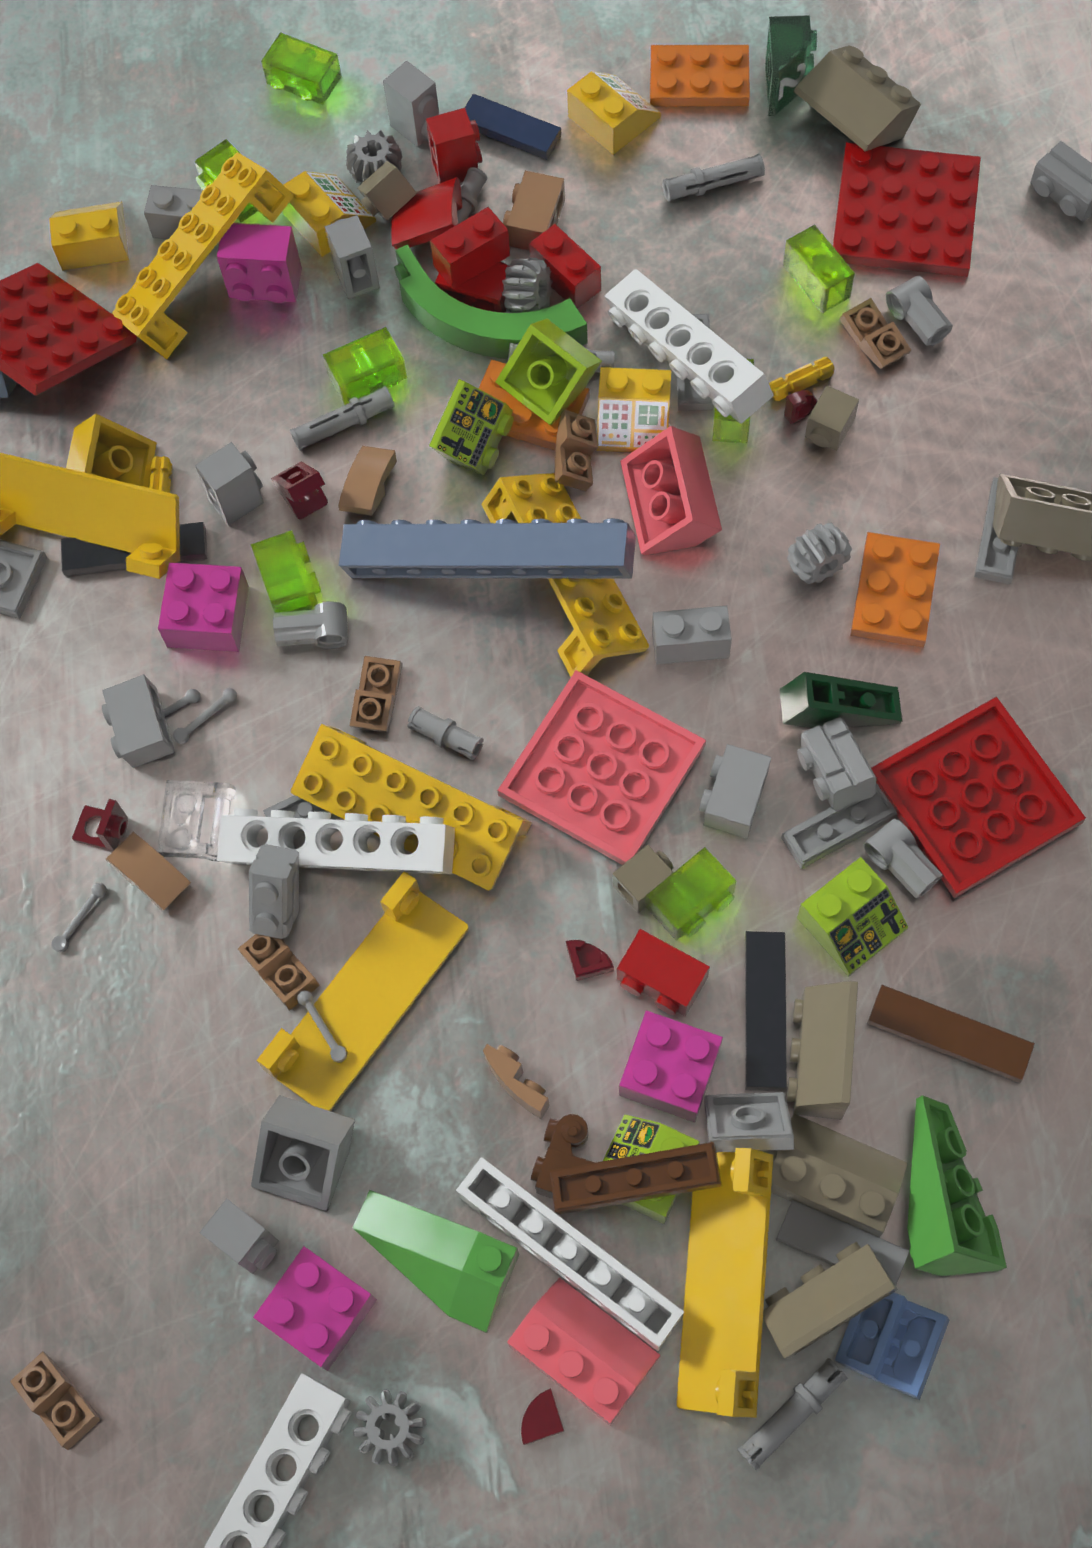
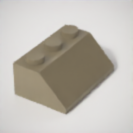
M848 45L829 51L796 86L794 93L864 151L904 138L921 103L912 97L909 89L896 84L890 79L883 68L873 65L863 57L864 54L861 50Z
M1000 473L997 481L993 528L998 539L1009 546L1021 547L1022 544L1036 546L1038 550L1048 554H1057L1058 551L1071 553L1077 559L1092 561V492Z
M856 981L805 987L802 999H795L793 1023H800L799 1038H792L790 1062H796L797 1067L796 1078L789 1077L787 1102H794L793 1113L797 1115L842 1120L850 1105L858 982Z
M793 1113L791 1125L794 1135V1150H778L773 1162L771 1193L789 1201H797L880 1238L885 1231L899 1195L908 1163Z
M857 1242L849 1245L836 1254L840 1261L826 1271L822 1264L800 1277L804 1285L791 1293L784 1287L765 1299L768 1307L763 1310V1319L784 1359L796 1355L898 1290L869 1244L862 1248Z

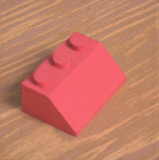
M670 426L620 461L641 554L651 555L696 547L722 530L700 436Z
M560 1277L532 1307L507 1341L510 1348L610 1426L660 1357L659 1353Z

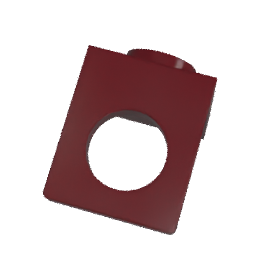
M108 799L105 810L85 805L72 839L75 842L114 851L120 839L126 833L128 817L117 800ZM94 818H101L96 831L98 837H91L86 833L88 822Z

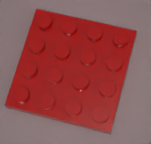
M846 142L831 262L968 277L971 264L981 157L885 146L864 151L856 143Z
M36 263L0 280V371L35 396L136 343L137 336L122 324L121 319L114 317L108 310L40 263Z
M997 696L871 767L876 776V784H878L896 810L899 820L912 833L922 853L941 872V880L954 898L1083 824L1086 819Z

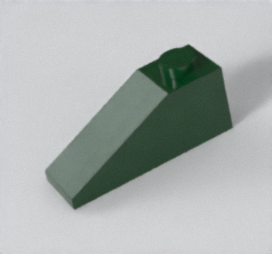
M803 672L779 689L783 724L814 728L819 725L822 727L825 723L840 717L844 719L848 727L895 725L903 722L898 687Z

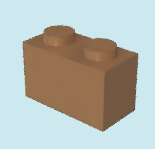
M525 170L521 184L516 183L513 189L512 210H507L503 219V224L508 229L509 246L530 251L529 243L554 224L557 225L565 202L564 178Z

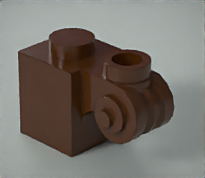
M569 1114L561 1119L550 1118L544 1135V1141L550 1143L545 1158L537 1157L531 1175V1180L536 1181L535 1189L537 1194L553 1199L550 1170L595 1163L574 1156L572 1153V1149L581 1148L588 1140L587 1123L579 1115Z

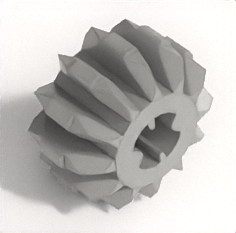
M367 130L365 137L355 135L354 144L347 145L346 166L349 173L352 174L355 183L364 182L386 161L396 166L401 172L402 151L399 145L396 144L393 135L385 137L382 130L376 135H372Z
M537 258L513 259L510 267H506V278L502 281L504 284L502 295L505 296V308H508L510 313H522L549 307V297L553 294L551 291L553 280L550 279V267H546L544 260H538Z
M827 523L824 526L817 524L814 529L810 531L806 529L805 534L796 537V543L789 547V555L787 557L791 569L801 580H804L807 584L814 583L815 581L820 583L829 576L833 577L836 571L843 569V564L851 558L850 552L852 547L846 535L838 527H835L833 523Z
M386 1389L381 1392L382 1405L380 1406L373 1397L369 1396L366 1398V1404L372 1410L370 1415L363 1411L356 1412L355 1417L366 1422V1427L354 1429L353 1436H368V1439L359 1447V1451L362 1454L369 1452L376 1446L372 1456L373 1463L380 1464L387 1451L389 1464L397 1466L399 1461L397 1450L400 1449L407 1459H412L414 1453L407 1445L408 1442L411 1440L419 1445L424 1443V1438L414 1434L413 1428L425 1427L426 1420L424 1418L411 1420V1417L421 1408L418 1402L411 1403L403 1410L407 1401V1394L400 1391L396 1396L394 1404H392L391 1393ZM389 1416H396L395 1424L400 1427V1431L397 1436L390 1434V1440H385V1431L380 1429V1424L383 1419L389 1422Z

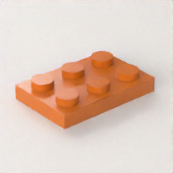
M651 45L650 104L653 107L749 106V45Z
M491 359L478 389L501 400L513 410L511 415L514 418L513 424L506 436L555 451L561 415L552 425H549L500 387L495 381L506 363ZM584 388L566 410L582 415L590 397V389Z
M867 532L850 636L924 648L940 543Z

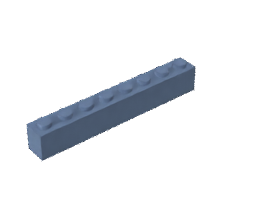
M615 518L605 519L603 523H589L583 519H569L567 523H553L546 519H534L531 523H517L509 519H499L496 523H481L477 520L465 519L460 524H447L441 520H427L426 524H412L406 520H393L391 524H378L370 520H360L357 524H344L339 566L351 578L632 579L636 535L628 523Z

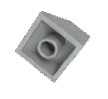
M279 1095L261 1121L251 1187L327 1211L349 1154L355 1119Z

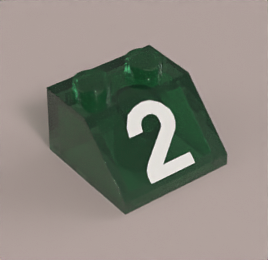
M810 15L769 17L765 55L768 116H775L798 96L794 93L796 86L814 68V54L810 52L817 49V31L811 30Z

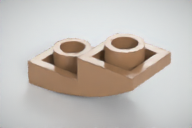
M872 298L842 313L839 318L861 350L880 369L912 351L895 323L891 322L888 324Z
M564 410L561 413L555 448L556 483L585 492L593 485L590 455L598 448L595 419L568 410Z
M369 446L361 447L344 483L338 504L339 511L352 512L359 515L372 516L385 496L384 482L397 463L395 450Z
M364 656L359 690H355L350 727L382 732L388 731L403 665L401 661Z
M132 832L105 859L130 884L135 885L161 911H164L191 883L135 832Z
M255 934L238 948L243 957L289 1011L298 1004L297 997L301 991L305 990L312 993L320 986L315 977L280 938Z
M486 1044L483 1049L484 1057L497 1081L517 1103L542 1120L549 1108L548 1097L544 1096L546 1090L529 1079H525L523 1083L519 1081L523 1074L522 1064L518 1062L520 1057L515 1052L502 1045L495 1049Z
M43 1351L10 1381L30 1410L40 1416L59 1444L67 1450L71 1449L101 1421L82 1394Z

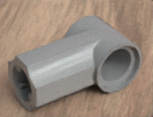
M915 276L886 293V303L892 315L898 320L905 318L926 346H934L951 332L953 325L933 302L932 292L927 282L921 276Z
M327 601L317 604L314 610L274 613L273 630L276 645L288 646L315 643L317 646L326 649L345 646L348 641L346 606L339 602Z
M897 819L891 820L863 843L864 849L871 860L881 869L886 870L888 868L916 899L928 892L942 877L941 872L916 847L915 838L909 829Z

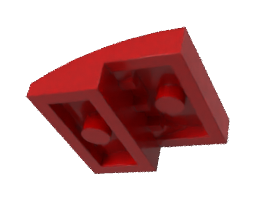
M458 177L417 191V194L392 216L391 239L392 246L396 250L405 245L411 248L426 243L458 224L457 211L462 209L461 184Z

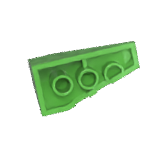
M923 1095L916 1098L907 1225L910 1255L914 1261L915 1269L939 1276L1006 1269L1007 1266L998 1226L993 1214L985 1216L977 1193L983 1191L978 1177L972 1178L966 1169L962 1158L966 1156L967 1150L950 1108L945 1103Z
M369 1190L353 1229L445 1314L487 1333L520 1255L518 1249L474 1229Z

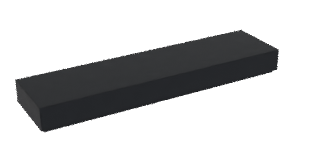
M204 522L180 524V561L178 563L208 559ZM74 537L61 539L62 572L65 576L126 569V557L131 552L82 541Z
M746 931L745 1090L786 1091L785 932Z

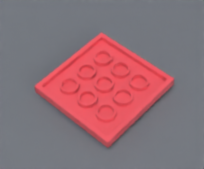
M575 670L497 790L498 796L623 865L637 854L646 843L704 749L706 740Z

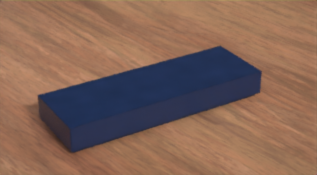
M474 93L464 107L469 120L476 121L480 134L546 160L562 135L561 127Z

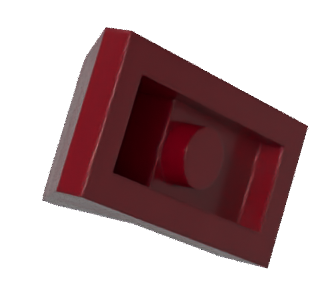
M302 461L271 478L275 487L299 520L328 504V500L321 488L325 485V482L319 471Z

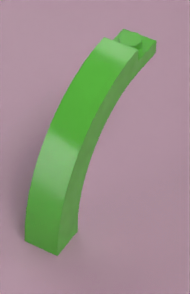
M408 245L395 250L398 265L394 266V270L399 280L402 302L424 327L456 347L483 356L508 359L509 344H519L530 324L546 318L582 346L588 344L587 323L570 298L551 307L530 312L499 313L482 310L462 303L441 290L425 273Z

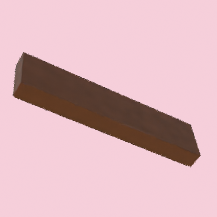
M885 985L880 987L867 1022L869 1025L1018 1083H1021L1035 1045L1033 1042Z
M714 1142L550 1170L554 1209L558 1215L722 1186Z

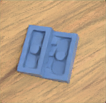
M893 1292L850 1320L835 1361L870 1379L920 1400L950 1320L946 1315L910 1302L905 1296Z

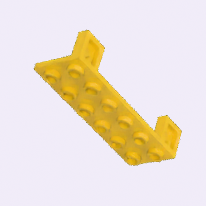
M237 152L233 157L225 161L218 177L202 191L200 200L193 209L181 218L179 227L173 235L160 245L157 255L152 262L139 272L135 284L128 293L118 299L112 314L114 317L121 319L122 324L167 360L188 332L169 318L164 311L248 203L266 219L274 223L294 195L267 169Z
M0 453V536L17 524L131 552L126 557V571L160 579L167 573L169 563H178L180 561L178 495Z
M555 473L500 477L481 504L491 523H496L499 519L517 520L518 523H531L534 519H546L553 523H567L569 519H581L564 485L555 482ZM547 578L574 628L557 650L570 677L575 670L587 676L602 658L645 652L649 648L648 641L614 579Z
M325 724L320 725L291 788L293 795L344 820L345 813L368 815V821L382 822V815L406 816V823H420V817L422 816L444 818L443 824L455 828L452 873L486 890L494 888L517 836L527 835L532 824L531 821L500 806L483 802L366 745L367 742L336 727ZM377 832L373 833L374 835L380 837ZM415 834L408 836L404 842V849L411 853L416 851L419 844Z
M403 871L380 901L384 911L383 916L314 1003L315 1008L337 1044L345 1048L347 1052L346 1060L337 1063L331 1058V1048L309 1012L306 1013L291 1034L281 1028L256 1060L266 1073L312 1106L328 1111L333 1110L469 930L467 923L420 892L417 880L405 871Z
M736 1148L735 1152H717L722 1182L721 1187L692 1191L677 1407L685 1410L717 1413V1415L757 1418L773 1154L752 1148Z

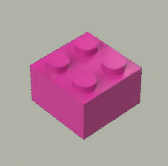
M233 223L220 239L217 252V260L229 298L241 301L267 300L274 303L296 302L302 266L292 226Z
M169 563L158 630L167 648L239 652L249 590L242 567Z
M646 1010L619 1084V1096L695 1123L721 1049L723 1037Z
M303 1246L253 1318L328 1371L377 1299Z

